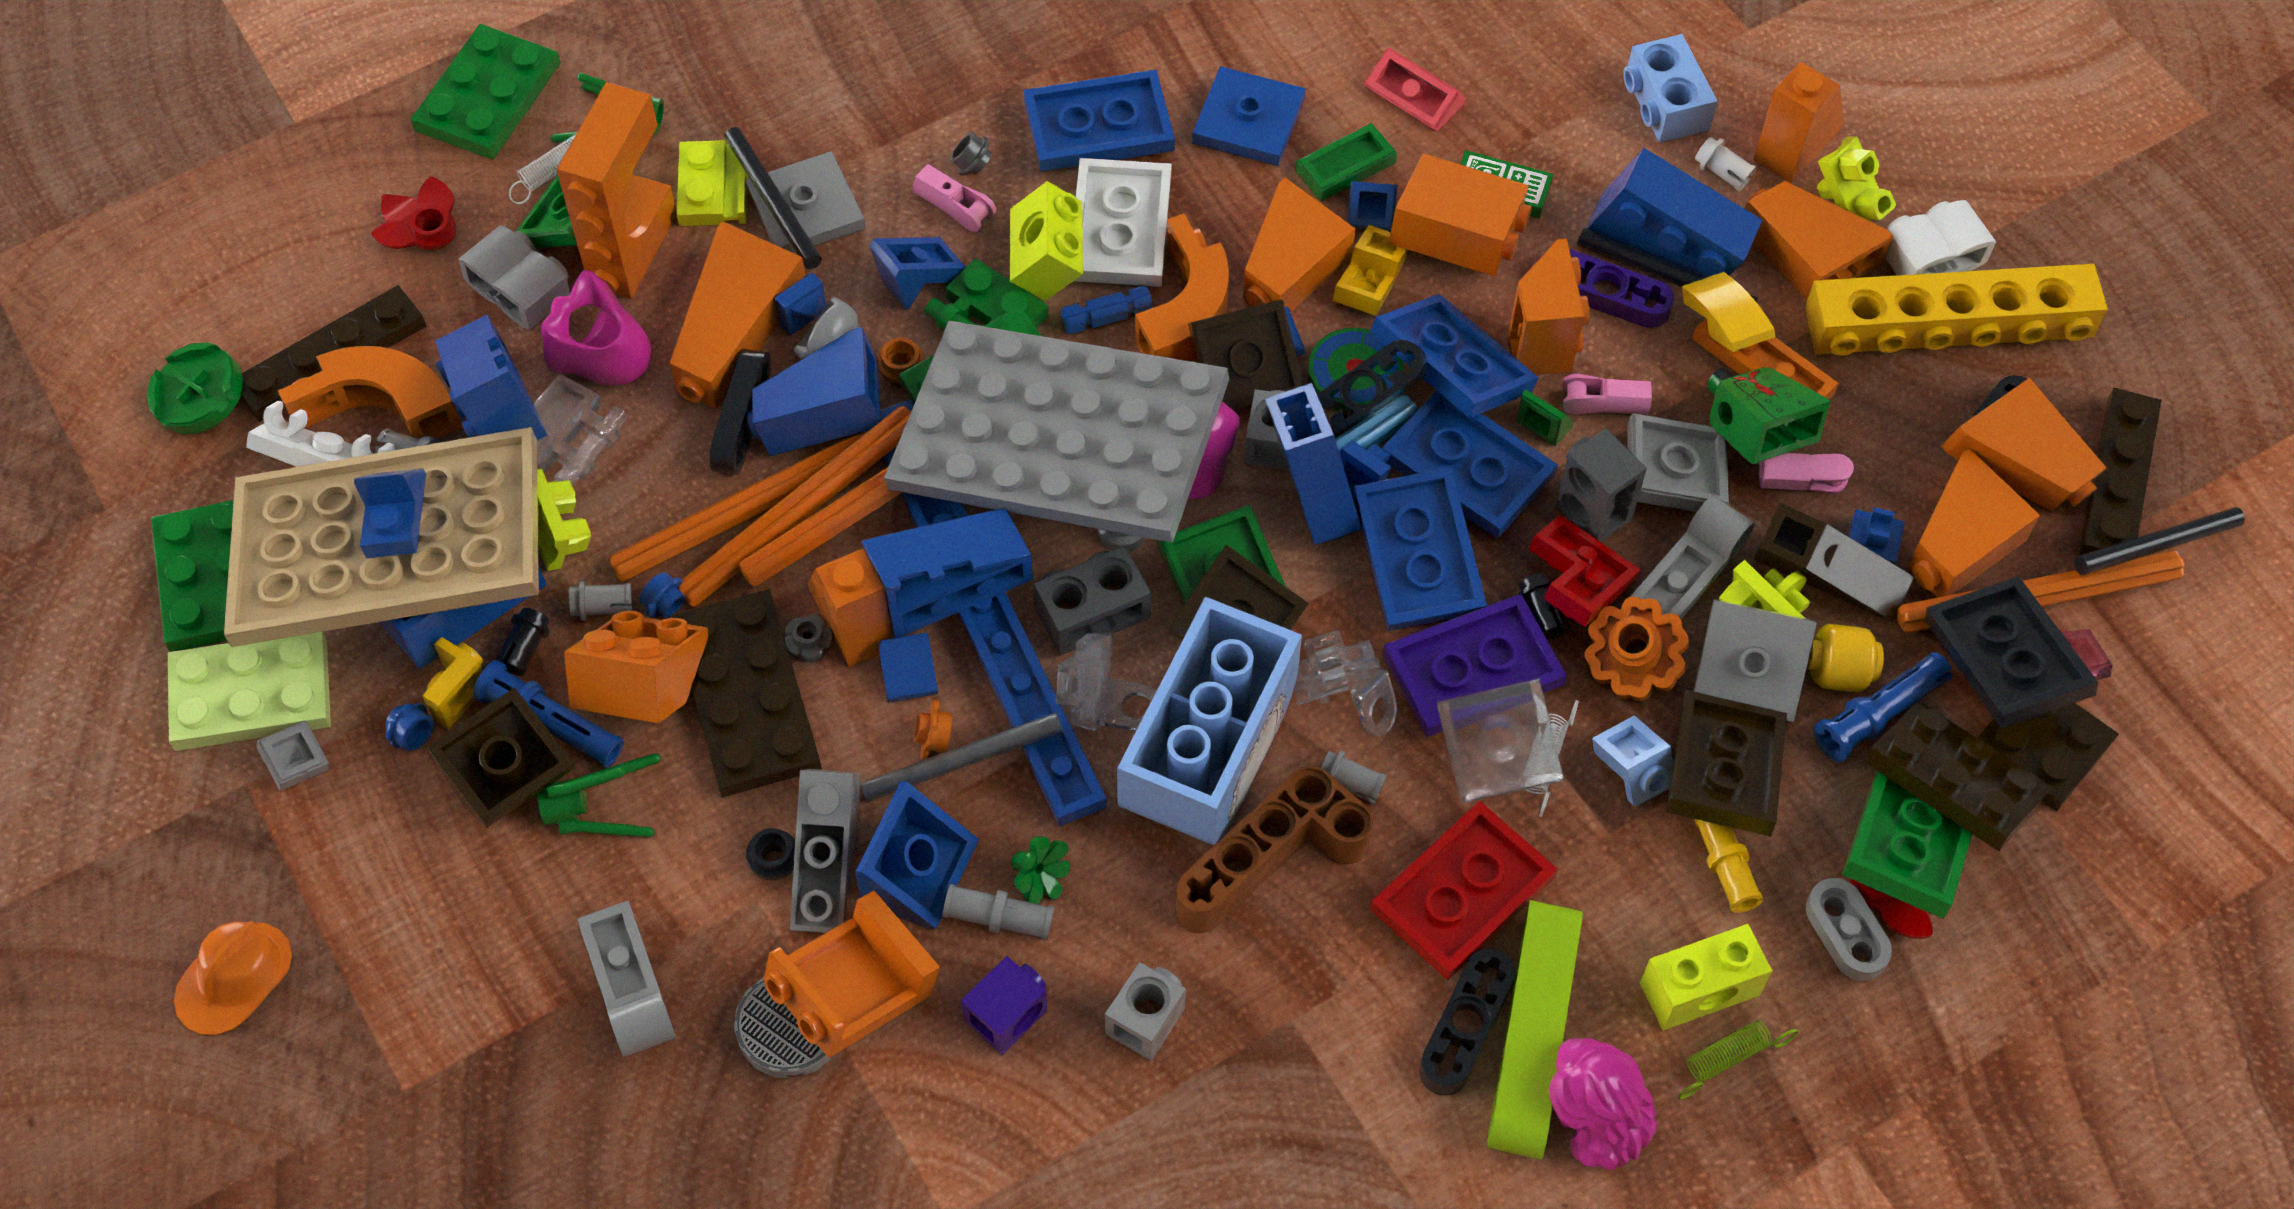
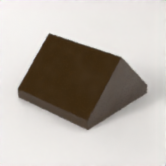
M516 688L505 693L426 746L464 808L486 828L576 768L574 762Z

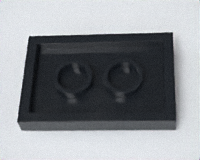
M2019 576L1926 608L1925 622L2000 728L2096 696L2098 681Z

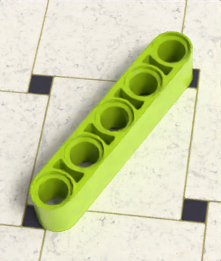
M1529 900L1495 1090L1487 1149L1538 1160L1543 1159L1553 1107L1549 1087L1554 1074L1557 1072L1558 1050L1564 1038L1583 910Z

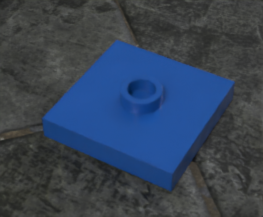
M1220 66L1192 133V143L1279 166L1304 103L1306 88Z

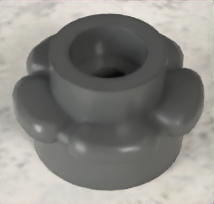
M969 132L959 141L951 153L950 161L958 167L957 172L960 175L967 174L970 171L973 174H977L986 166L991 157V152L987 150L989 146L988 138L985 136L980 138L975 133Z
M809 614L803 618H794L785 628V634L787 635L785 643L788 652L797 660L806 663L822 659L827 654L834 639L831 628L826 626V620L818 615ZM807 633L813 635L810 639H804L803 636Z

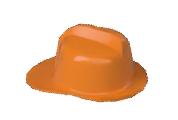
M233 921L222 924L212 930L201 943L198 957L186 969L177 984L174 1006L179 1020L188 1030L199 1035H221L236 1029L251 1016L288 973L293 956L289 940L280 929L267 923L254 921Z

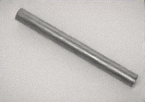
M1052 713L861 782L863 795L867 802L895 793L900 782L907 781L912 786L1061 733L1063 732L1062 725L1057 713Z

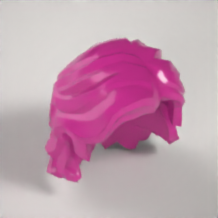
M1592 1038L1568 1039L1561 1044L1558 1050L1557 1072L1550 1082L1549 1094L1552 1105L1558 1115L1559 1123L1566 1128L1569 1126L1573 1129H1578L1570 1140L1573 1156L1585 1166L1592 1168L1600 1166L1608 1171L1626 1165L1630 1158L1637 1161L1641 1148H1646L1650 1144L1658 1125L1654 1118L1656 1111L1653 1107L1652 1096L1645 1087L1637 1063L1631 1055L1622 1052L1608 1043H1602Z

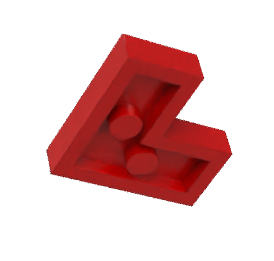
M1561 515L1534 536L1528 549L1542 558L1549 566L1563 573L1550 584L1544 599L1561 610L1564 615L1574 619L1584 627L1596 618L1604 607L1612 604L1635 583L1641 571L1640 568Z

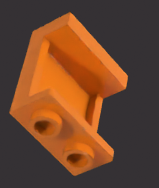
M873 890L857 900L853 918L789 955H786L780 947L769 952L764 983L771 998L778 1004H784L797 1019L799 1030L804 1038L811 1044H817L825 1055L830 1058L932 996L940 966Z

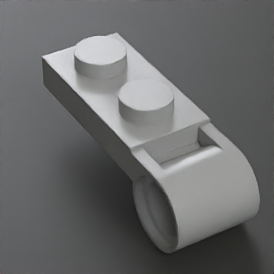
M1714 495L1710 496L1693 517L1687 532L1630 597L1655 599L1660 603L1663 614L1673 613L1682 619L1740 551L1751 535L1755 523Z
M629 900L578 918L577 921L623 1058L676 1039Z

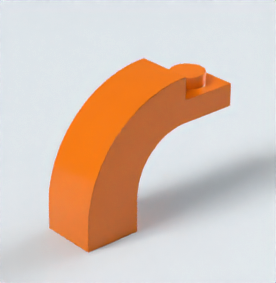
M1183 213L1167 219V249L1180 271L1186 286L1173 300L1135 314V342L1143 354L1192 362L1196 359L1188 323L1227 312L1229 267L1221 242L1207 247L1200 229L1193 230L1186 215Z
M356 346L316 356L322 369L321 372L310 377L301 378L292 385L278 390L289 417L300 409L306 411L307 424L305 428L345 410L363 406L379 407L394 413L403 421L410 435L419 439L424 436L437 439L462 428L455 406L439 377L428 366L413 356L390 348Z

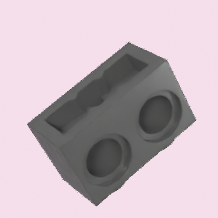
M1607 428L1591 439L1588 437L1579 439L1566 454L1567 463L1564 475L1559 483L1561 487L1556 507L1573 524L1600 542L1632 521L1647 467Z
M1125 546L1111 552H1098L1082 564L1067 570L1058 569L1051 571L1040 581L1033 583L1035 610L1060 656L1151 618V592ZM1108 585H1119L1123 588L1112 591L1107 590L1104 587ZM1064 603L1077 605L1073 609H1061L1058 606Z

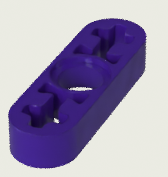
M1569 249L1571 257H1578L1581 281L1583 274L1587 275L1586 284H1580L1578 289L1580 296H1587L1590 308L1647 328L1659 327L1667 322L1674 302V294L1668 285L1659 280ZM1603 280L1610 281L1618 287L1619 291L1613 295H1605L1598 292L1594 284ZM1628 290L1634 292L1631 295L1630 301L1625 300ZM1649 299L1657 302L1653 308L1645 306Z

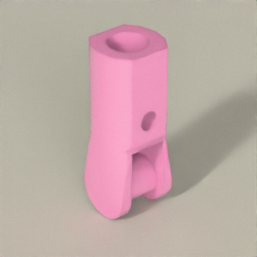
M929 164L915 176L913 182L914 193L946 212L968 231L978 232L982 227L981 221L985 217H992L997 211L994 202L988 196L962 185Z
M1579 373L1570 374L1562 380L1563 389L1567 392V397L1563 400V410L1569 414L1635 413L1649 415L1652 401L1651 381L1604 379Z
M1785 453L1759 463L1760 488L1805 491L1808 489L1810 491L1835 494L1845 489L1848 479L1853 473L1854 466L1850 458L1843 454L1810 455Z

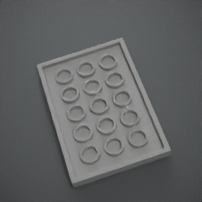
M948 321L884 480L889 490L995 510L1006 508L1007 512L1173 543L1229 382L1228 369Z

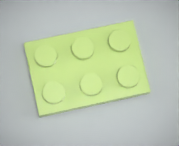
M324 632L231 647L229 643L168 652L169 743L174 751L268 737L305 720L311 730L331 727L327 638Z

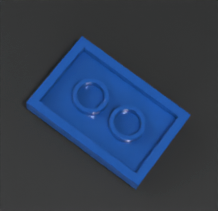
M1157 69L1023 90L1025 109L1040 172L1079 166L1080 158L1119 160L1175 151V137Z
M1441 294L1375 317L1370 333L1385 346L1396 340H1407L1420 346L1427 357V370L1421 379L1433 386L1458 411L1464 413L1468 418L1518 399L1525 390L1532 393L1539 379ZM1398 351L1395 354L1408 366H1410V362L1415 358L1413 353L1406 355Z
M1437 390L1382 447L1384 451L1391 455L1385 463L1405 476L1451 467L1463 515L1497 539L1555 477L1558 464L1482 413L1468 418L1464 413L1458 411Z
M1451 467L1354 486L1353 495L1387 631L1457 618L1487 607Z

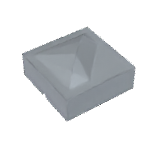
M306 720L257 741V750L279 791L329 770V762Z

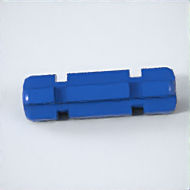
M1140 286L1128 289V295L1123 296L1121 291L1085 301L1086 306L1080 307L1079 303L1065 306L1060 310L1063 328L1066 333L1072 334L1086 330L1085 325L1090 324L1091 328L1128 319L1129 313H1133L1135 317V314L1153 308L1152 297L1148 288Z

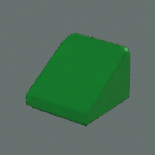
M1528 390L1522 393L1516 419L1517 423L1551 445L1556 446L1573 427L1574 421Z

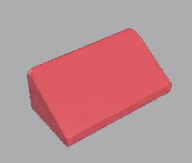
M1389 47L1364 83L1366 88L1436 132L1462 107L1467 99L1459 90Z

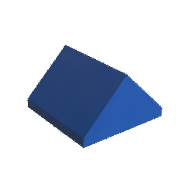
M907 781L900 782L855 872L860 898L874 890L897 917L928 929H936L943 916L949 885L954 884L957 886L979 839Z

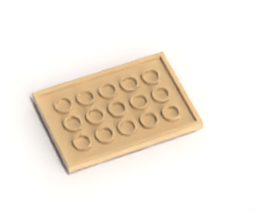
M532 427L235 477L224 636L231 647L539 595L537 439ZM424 468L426 481L417 553L366 559L360 547L365 505L354 485V479L373 473Z

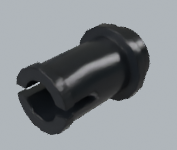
M1537 573L1519 583L1521 590L1519 594H1522L1546 639H1549L1548 632L1551 639H1555L1565 634L1570 629V626L1561 610L1544 599L1550 584L1554 580L1548 579L1546 573Z
M522 608L519 614L512 616L511 623L513 627L495 660L504 663L507 672L513 673L514 668H516L515 674L524 676L541 638H547L550 634L547 628L550 620L534 609Z

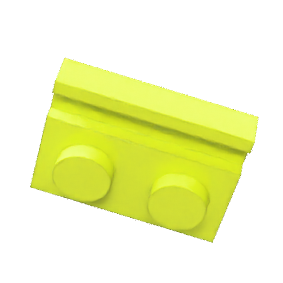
M725 140L679 142L677 219L679 226L720 225L722 221L726 223V220H739V224H746L747 187L745 180L747 179V173Z

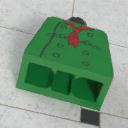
M1763 367L1736 376L1728 369L1720 368L1711 375L1707 383L1708 391L1715 396L1709 417L1711 426L1750 463L1756 464L1820 441L1831 401L1778 371Z

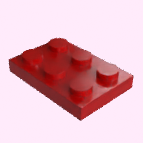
M1479 800L1371 901L1370 910L1445 979L1449 980L1469 961L1474 953L1480 951L1527 906L1529 900H1533L1556 878L1558 868Z

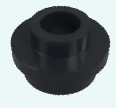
M768 828L758 832L751 839L746 849V860L750 870L756 876L765 880H778L788 876L794 870L795 839L792 835L780 829ZM772 851H778L783 854L777 861L767 862L764 860L765 856Z

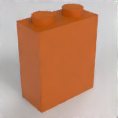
M1423 153L1395 208L1389 244L1496 277L1503 259L1511 261L1519 240V234L1515 232L1524 233L1532 210V206L1525 204L1529 185Z

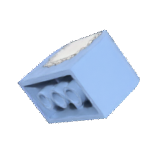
M1205 597L1117 768L1118 806L1213 846L1229 832L1286 713L1297 679L1302 635Z

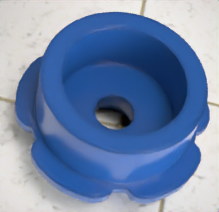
M667 572L659 573L652 578L639 596V602L646 608V615L650 618H657L660 615L664 618H669L671 615H674L685 601L684 594L678 590V586L683 580L679 577L673 579Z
M408 703L394 708L386 719V739L390 741L391 746L394 748L402 747L406 751H414L422 747L428 741L434 729V720L427 714L426 706L421 703L414 705Z

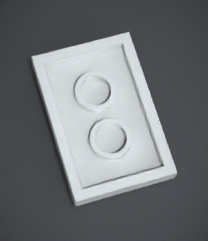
M1080 158L1076 198L1082 201L1083 275L1074 281L1162 287L1172 164Z

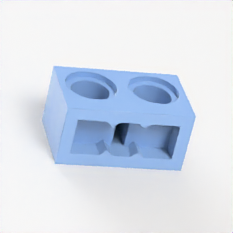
M1683 34L1632 46L1628 66L1623 71L1624 83L1627 90L1635 94L1640 104L1643 122L1647 127H1652L1659 143L1710 131L1718 101Z

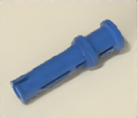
M1932 652L1915 666L1881 687L1874 694L1869 695L1867 698H1852L1846 703L1843 712L1831 720L1822 719L1814 725L1813 735L1817 745L1831 760L1839 763L1847 760L1852 754V749L1866 739L1872 741L1880 737L1884 732L1886 723L1914 705L1937 687L1950 681L1953 677V673L1949 672L1952 670L1950 663L1943 655Z
M498 660L492 661L481 672L472 693L473 699L481 704L492 703L505 693L516 688L554 737L602 763L601 765L606 768L610 767L620 755L624 745L623 738L613 735L581 715L546 697L542 685L534 680L528 683L507 672L506 665Z

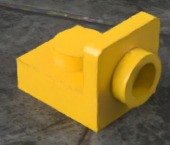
M440 637L434 646L446 670L438 672L431 679L426 692L422 696L433 720L450 729L475 701L472 693L474 685L483 671L481 666L483 659L467 644L459 642L456 646L445 638Z

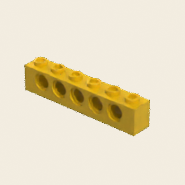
M2095 264L1816 280L1813 282L1804 310L1815 355L1834 354L1845 356L1854 352L1868 351L1892 353L1901 349L1916 348L1939 350L1948 346L1974 345L1977 347H1987L1997 343L2021 342L2023 344H2034L2045 340L2061 339L2081 341L2086 338L2095 337L2108 311V307Z

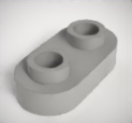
M1828 878L1817 883L1807 899L1806 915L1833 961L1843 974L1854 980L1868 981L1877 978L1891 959L1892 947L1890 940L1864 898L1853 884L1843 879ZM1824 906L1837 908L1840 916L1829 915L1825 911ZM1852 951H1862L1868 957V961H1858L1852 955Z

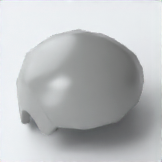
M833 297L807 334L794 347L793 353L800 359H804L850 330L859 328L858 316L854 309L844 301Z

